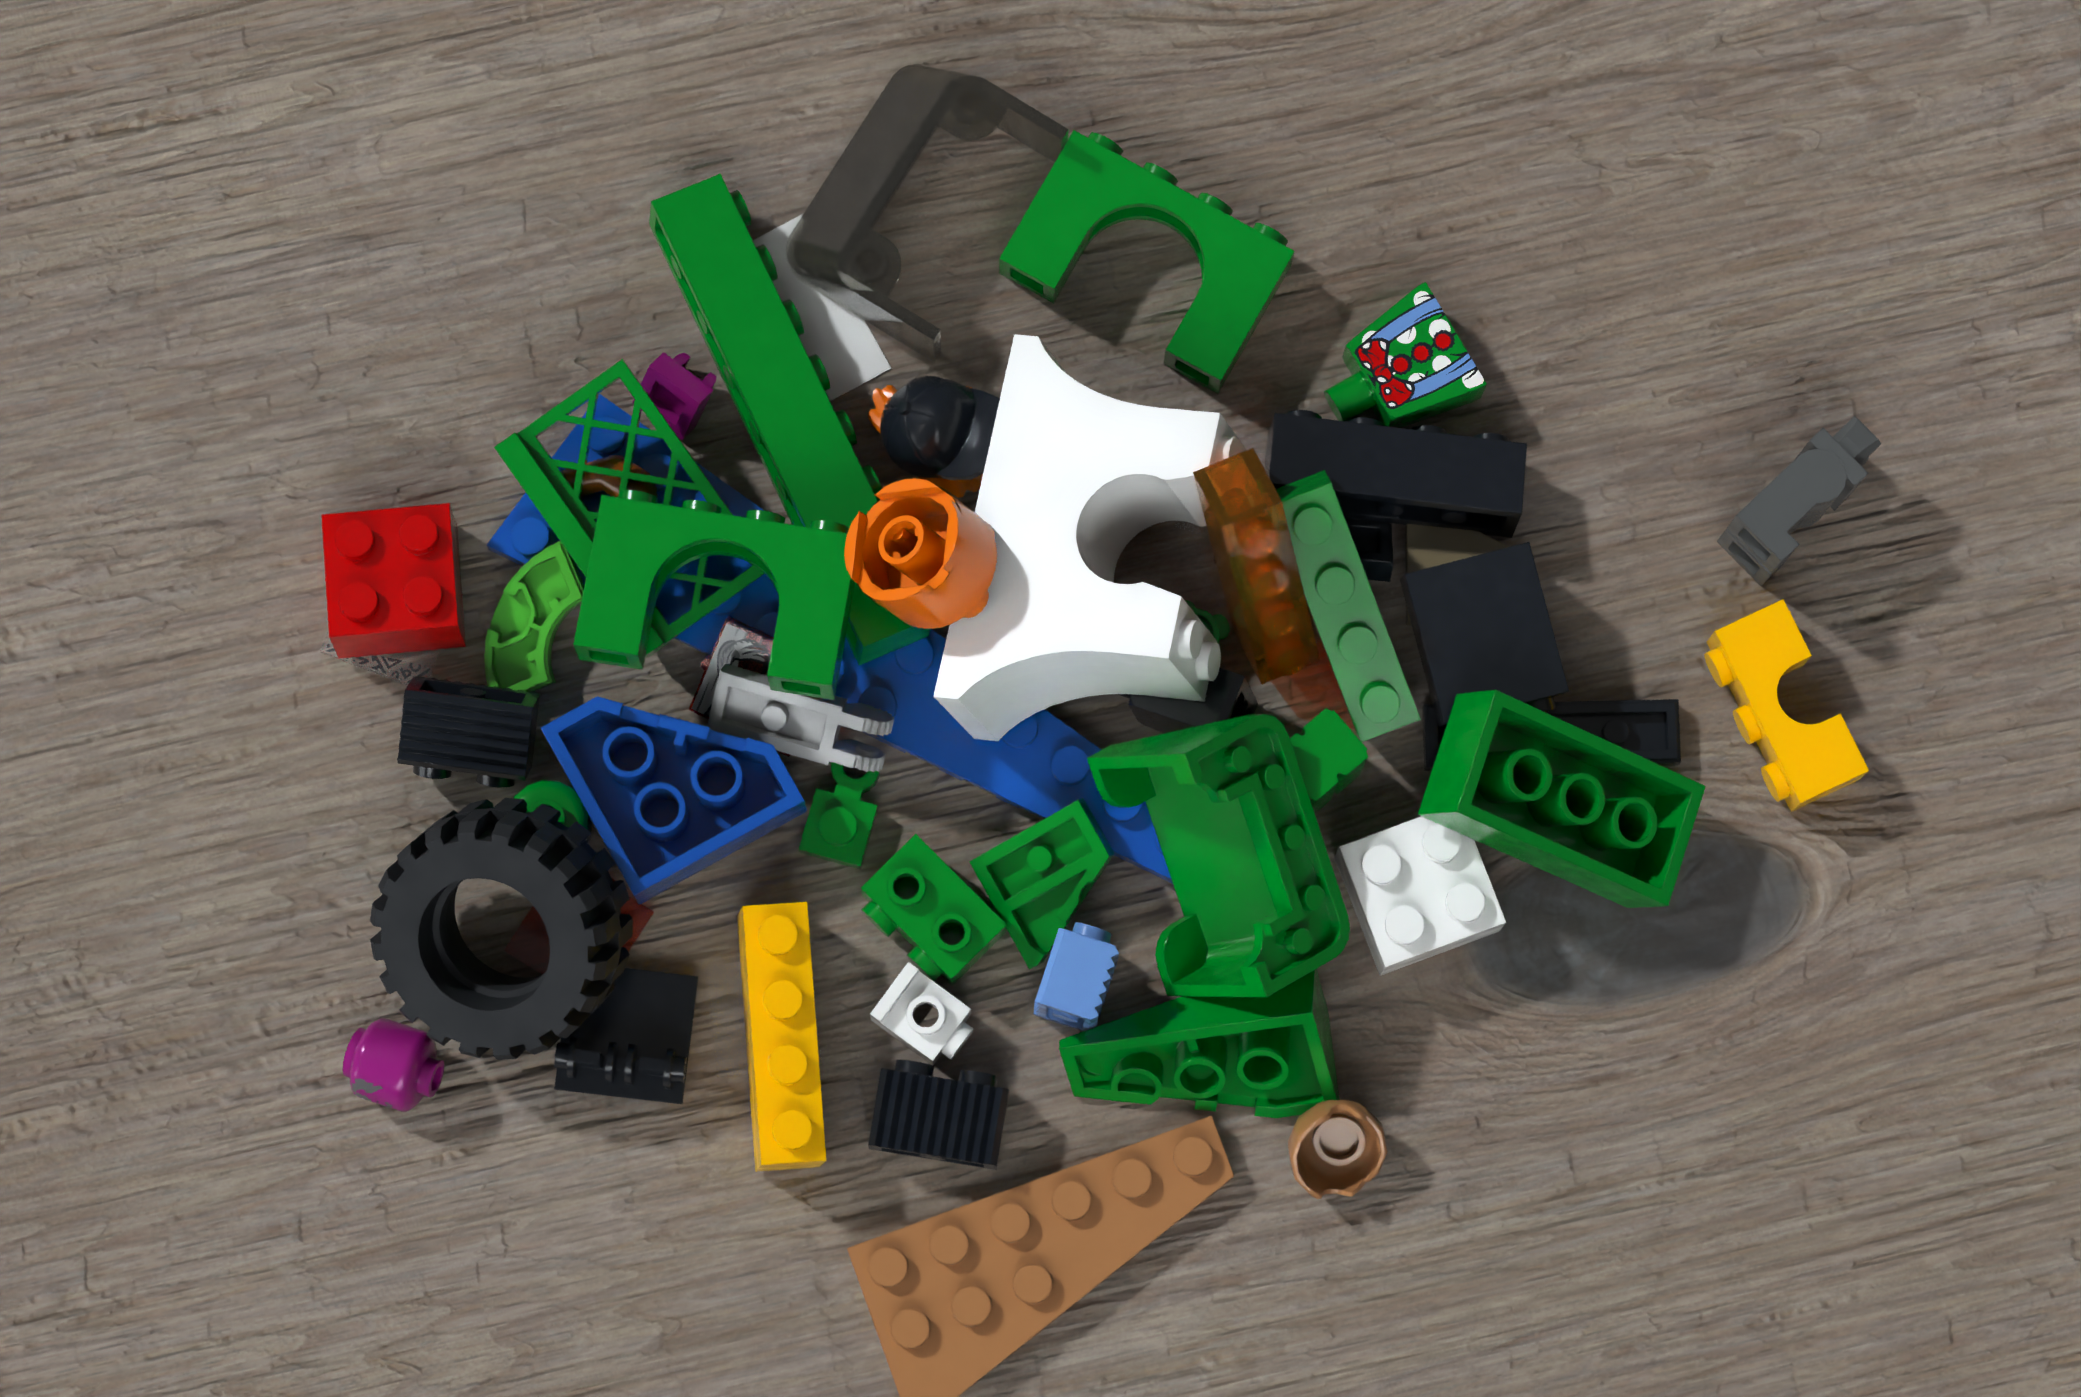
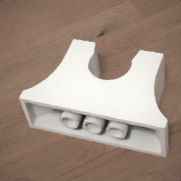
M1014 335L975 508V513L990 524L994 530L997 547L996 569L988 588L989 598L984 609L974 617H963L949 625L934 692V698L974 739L999 741L1009 730L1033 714L1066 701L1089 696L1132 694L1205 701L1208 682L1216 679L1220 668L1221 652L1217 640L1182 596L1145 582L1136 584L1114 583V572L1118 558L1129 541L1139 532L1154 524L1165 521H1185L1203 527L1242 521L1246 500L1252 499L1257 490L1258 466L1223 416L1215 412L1137 405L1105 396L1070 377L1038 336Z

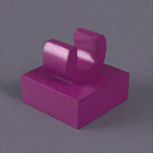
M663 352L649 365L641 385L679 439L683 440L697 426L713 392L717 376L710 372L701 381L686 369L691 358L688 354L681 353L672 359Z

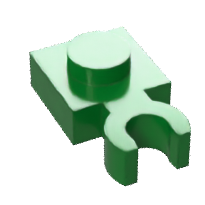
M832 762L831 772L836 784L835 791L832 793L816 788L800 842L799 853L861 870L878 811V805L861 800L863 793L870 791L878 782L880 771H868L863 777L853 779L845 774L843 765Z

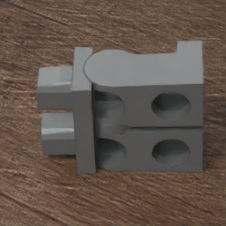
M1855 416L1833 437L1822 428L1809 440L1796 459L1735 516L1717 542L1762 586L1781 568L1788 557L1799 546V543L1790 534L1797 528L1810 527L1819 521L1829 507L1835 511L1852 494L1868 474L1862 466L1868 461L1869 456L1881 445V442Z

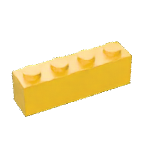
M807 902L742 906L737 915L755 1172L820 1167L826 1162L808 905Z

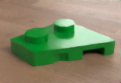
M1081 798L969 862L1000 918L1007 924V930L1030 970L1044 962L1053 947L1058 929H1065L1115 853L1084 798Z

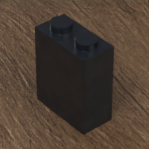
M1530 542L1407 573L1400 578L1439 727L1447 725L1456 695L1461 693L1498 690L1543 712L1557 709L1554 697L1568 692L1569 689Z

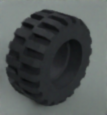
M504 798L495 807L488 799L469 803L460 812L451 811L436 821L397 855L398 860L386 869L378 885L382 895L372 903L370 922L373 926L381 927V931L370 939L373 958L376 961L384 960L387 970L379 977L388 994L397 991L405 1002L399 1009L411 1023L415 1022L418 1018L430 1027L427 1036L444 1046L453 1039L460 1042L459 1051L461 1054L480 1058L490 1048H493V1056L498 1060L517 1059L525 1050L535 1055L551 1048L561 1037L567 1038L607 999L616 987L614 981L624 972L630 954L622 946L633 936V918L629 914H621L620 910L630 899L625 882L623 880L613 882L608 870L616 863L605 848L596 853L586 842L591 832L577 821L569 828L558 822L561 815L560 811L541 804L533 812H528L526 801L514 798ZM481 878L498 881L517 890L531 902L541 916L549 937L550 958L547 971L543 975L526 978L509 976L490 968L471 952L460 934L455 916V896L458 885L463 880Z

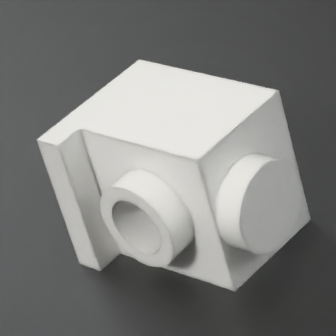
M909 962L870 1013L872 1022L931 1065H934L942 1054L952 1060L974 1030V1028L965 1023L971 1015V1008L929 979ZM928 1004L936 1008L939 1014L937 1022L930 1027L917 1025L913 1019V1014L917 1007Z

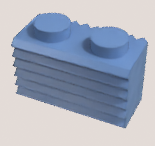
M1075 922L1072 931L1062 928L1058 929L1035 999L1034 1015L1081 1031L1097 1027L1098 1018L1101 1015L1102 1006L1105 1003L1106 994L1108 993L1110 981L1113 978L1114 969L1117 966L1119 957L1116 946L1110 944L1111 933L1079 922Z

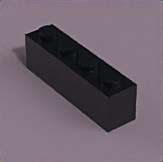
M1293 410L1286 414L1274 413L1266 444L1261 508H1270L1265 495L1266 492L1325 470L1345 518L1402 525L1412 524L1479 531L1485 535L1512 538L1523 509L1527 443L1511 442L1508 437L1497 433H1481L1474 437L1448 434L1443 428L1432 425H1420L1412 429L1388 427L1377 419L1366 417L1354 418L1348 422L1322 419L1319 414L1308 410Z

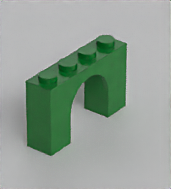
M1073 130L999 258V274L1054 304L1088 244L1106 228L1128 220H1149L1170 227L1189 243L1197 256L1201 269L1202 284L1197 296L1165 350L1163 364L1219 394L1291 268L1295 251L1286 247L1288 240L1275 229L1261 223H1255L1252 228L1232 217L1233 210L1222 200L1207 193H1200L1197 198L1177 187V178L1162 167L1146 162L1142 168L1122 157V148L1109 138L1095 132H1091L1086 137Z
M621 490L619 497L601 495L573 644L579 660L643 670L654 608L659 592L665 582L675 571L693 560L713 555L732 556L745 560L759 568L771 580L779 595V611L767 672L770 690L835 700L855 588V581L851 579L846 570L844 558L845 541L849 530L847 526L827 520L811 521L810 527L785 524L783 516L763 510H749L746 517L722 514L721 507L700 500H685L682 507L658 504L656 496L636 490Z

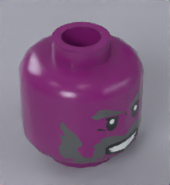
M380 1018L371 1023L367 1029L360 1027L353 1034L345 1052L342 1071L344 1076L350 1078L351 1089L356 1096L401 1112H407L417 1106L423 1096L431 1098L436 1094L444 1074V1061L436 1058V1043L427 1036V1032L389 1019Z

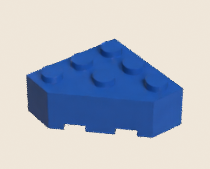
M598 696L541 727L547 742L639 905L807 812L805 800L772 744L714 731L710 727L667 715L645 712Z

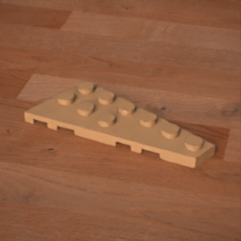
M1213 1117L1203 1118L847 1248L899 1396H961L1115 1271L1134 1258L1150 1243L1233 1179L1234 1174Z

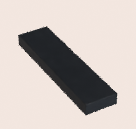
M1678 699L1555 702L1557 709L1546 712L1661 766H1678L1681 763ZM1424 704L1422 707L1424 771H1432L1446 725L1439 727L1433 704Z

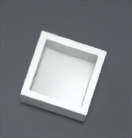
M1422 816L1342 845L1334 856L1380 976L1497 933L1506 924L1475 840Z

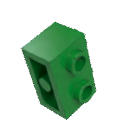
M917 834L861 887L862 896L869 902L861 909L864 915L887 937L897 930L914 947L906 956L925 976L934 982L942 976L953 986L1007 932V924Z

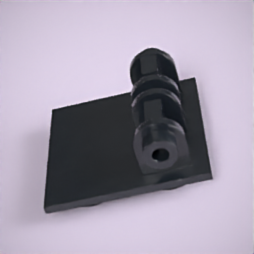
M625 968L624 972L614 981L616 987L607 999L567 1038L561 1037L560 1042H557L554 1068H557L554 1090L683 1105L699 977Z

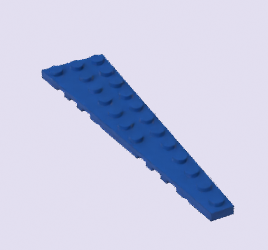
M599 394L594 420L630 426L632 416ZM587 411L582 416V418H586ZM639 423V428L649 429L642 423ZM576 424L552 459L578 463L584 430L583 425ZM593 427L587 462L610 455L625 457L629 433ZM637 435L633 463L649 472L651 476L667 478L672 451L663 439ZM679 462L676 480L694 483ZM698 464L733 515L746 517L749 510H763ZM657 484L658 504H663L665 485ZM674 487L671 506L682 507L685 500L707 502L700 491ZM601 491L581 497V500L589 511L598 513L601 495H610ZM525 493L487 543L488 550L523 566L532 557L560 540L527 493ZM708 556L705 577L732 581L752 567V564L732 556ZM699 559L685 564L675 572L697 576ZM577 566L581 579L585 585L586 577L584 576L580 568ZM764 574L674 639L707 654L712 659L727 623L747 632L746 639H752L758 644L762 639L761 645L767 647L771 656L779 611V595L771 580ZM669 578L663 585L657 597L656 606L669 624L691 610L695 582ZM704 584L701 602L722 587ZM930 629L928 637L862 665H858L848 641L845 639L835 696L848 699L847 704L863 703L876 709L887 711V713L892 714V717H894L892 731L888 735L876 736L864 731L863 733L904 753L908 752L961 781L963 779L996 795V798L1016 808L1020 807L1043 819L1084 798L1115 856L1173 884L1146 802L1129 808H1119L1111 806L1101 797L1087 761V757L1101 751L1099 747L1045 709L1021 721L999 741L974 739L934 698L946 639ZM749 647V648H747V649L765 650V649L760 648V647ZM755 652V653L763 654L764 657H766V658L768 657V655H767L766 653ZM751 660L739 661L738 667L745 669L747 664V670L761 674L763 664Z

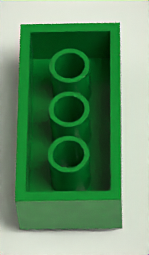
M1498 690L1479 691L1456 695L1418 815L1626 908L1669 906L1706 786Z

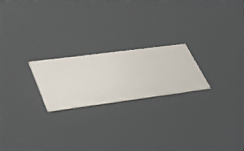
M805 213L753 240L756 247L762 244L765 245L773 259L778 279L772 282L781 301L790 299L799 313L804 328V334L800 335L799 338L808 357L817 354L825 367L830 381V389L825 392L830 401L892 369Z

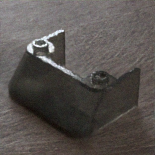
M912 64L898 70L884 88L791 232L786 244V256L788 266L798 280L935 363L941 354V330L888 298L901 275V257L896 246L889 239L874 231L873 227L938 127L959 139L969 141L982 139L990 135L996 128H999L1053 162L1057 160L1068 141L1069 129L982 77L923 64Z

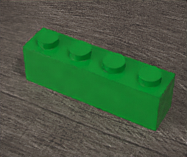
M1325 470L1266 492V498L1359 740L1364 742L1421 720L1332 483Z

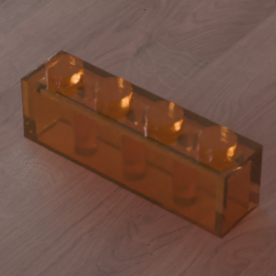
M1254 448L1193 472L1232 626L1261 685L1282 676L1293 675L1304 667L1320 661L1283 503Z

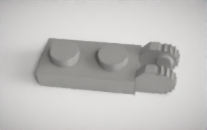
M725 663L719 673L707 727H710L711 730L743 739L750 738L772 744L777 751L827 766L830 762L866 772H879L880 769L882 770L885 760L883 750L856 740H838L840 729L843 726L876 736L888 735L892 731L894 717H892V714L887 713V711L876 709L863 703L847 704L848 699L835 696V700L773 691L770 690L767 675Z

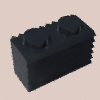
M413 676L404 693L397 762L398 764L413 765L414 774L430 779L449 778L452 771L477 774L476 781L489 787L507 788L514 786L515 780L525 781L533 763L540 694L535 691L526 692L510 688L502 689L497 686L488 687L486 685H475L460 681L451 682L447 679L438 680L436 678Z
M896 1060L895 1070L881 1068L868 1143L869 1149L997 1170L1009 1089L997 1087L998 1076L978 1071L960 1070L958 1081L933 1077L934 1065L910 1060Z

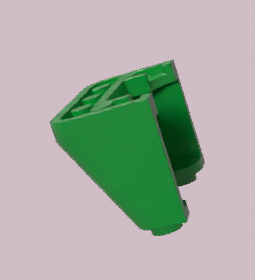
M1267 714L1240 716L1110 745L1087 757L1096 787L1101 797L1108 804L1119 808H1129L1146 802L1184 915L1183 918L1175 921L1163 930L1157 941L1155 956L1167 996L1268 997L1333 960L1344 950L1350 933L1348 913L1289 735L1283 723L1275 716Z

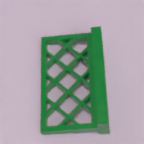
M623 359L523 430L513 433L494 447L585 577L587 575L598 516L597 512L589 511L581 500L585 472L621 478L619 492L621 490H628L630 480L665 485L663 501L665 505L672 504L674 487L700 491L707 502L721 507L722 514L733 515ZM619 379L622 380L635 399L630 426L594 420L599 393ZM588 402L586 418L569 416L573 411ZM642 410L656 430L639 428ZM559 421L583 425L584 430L578 463L552 459L538 439V436ZM593 427L629 433L623 471L587 465ZM637 435L663 439L668 445L672 454L667 478L631 472ZM679 462L694 483L676 480ZM559 467L577 470L574 488ZM708 556L699 559L697 576L674 572L669 578L695 582L691 610L669 624L655 604L645 658H649L662 649L672 639L759 579L764 573L752 564V567L732 581L706 578ZM704 584L722 587L701 602Z

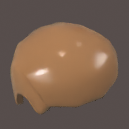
M1327 1100L1316 1104L1298 1117L1288 1140L1290 1165L1294 1178L1316 1199H1321L1326 1194L1354 1196L1366 1182L1371 1181L1379 1174L1388 1152L1382 1123L1363 1105L1350 1100Z

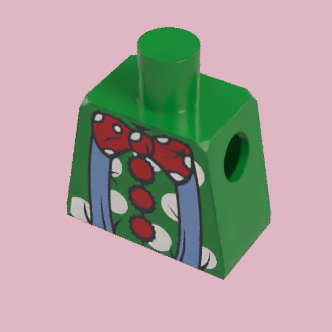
M1424 282L1408 293L1345 346L1342 357L1351 376L1325 390L1324 395L1332 412L1339 421H1349L1372 408L1378 420L1383 422L1385 426L1402 428L1480 399L1487 383L1427 283Z

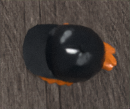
M936 376L915 378L898 390L893 385H887L883 389L876 388L873 391L872 398L875 409L869 411L868 418L873 427L881 434L883 444L890 458L899 468L917 476L919 479L932 482L958 498L963 497L967 490L972 492L979 490L1000 398L985 391L973 389L958 382Z

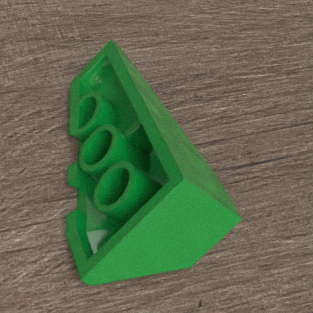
M1317 969L1268 997L1181 996L1059 1041V1051L1074 1097L1148 1105L1154 1103L1159 1097L1195 1101V1110L1216 1112L1217 1103L1255 1107L1254 1116L1269 1118L1302 1115L1321 1101L1340 1100L1329 1013Z

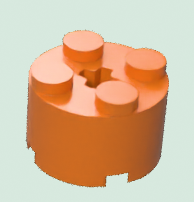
M904 479L882 488L875 494L880 500L872 506L866 515L859 511L848 530L844 558L846 570L851 579L858 584L862 592L870 599L913 627L935 629L950 625L963 617L971 618L978 615L987 605L989 598L988 588L993 579L997 563L995 534L991 525L947 491L928 480Z

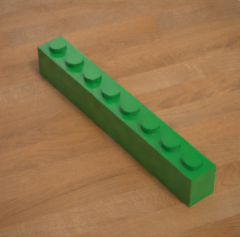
M718 174L651 201L649 225L791 524L810 527L811 521L827 520L850 528L852 521L859 511L866 515L872 506L880 500L875 494L882 488L873 468L869 464L861 467L852 446L857 444V439L846 412L843 409L835 412L825 391L830 389V381L821 359L817 354L808 357L799 338L800 335L804 334V328L795 305L790 299L783 302L780 299L772 282L778 279V275L768 249L763 244L756 247L746 228L751 225V217L742 195L738 190L730 193L721 174ZM855 582L846 639L858 665H862L929 636L930 629L917 628L906 624L865 595Z

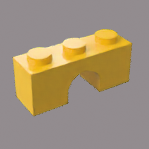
M1784 599L1714 631L1707 640L1710 651L1704 654L1706 664L1719 687L1728 685L1739 707L1733 710L1735 723L1747 744L1757 743L1767 765L1761 767L1763 779L1769 792L1777 802L1785 799L1790 811L1793 812L1860 780L1869 772L1841 713L1821 723L1803 724L1791 719L1779 704L1777 687L1780 678L1803 667L1812 657Z

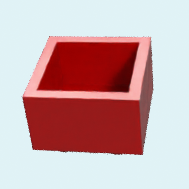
M450 503L321 515L329 638L339 659L466 647L458 528Z

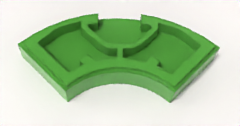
M560 541L532 557L519 569L503 590L504 593L495 609L485 640L484 662L488 687L497 686L502 689L510 688L534 692L556 683L551 664L553 641L559 626L566 616L581 604L584 591V583L577 566Z

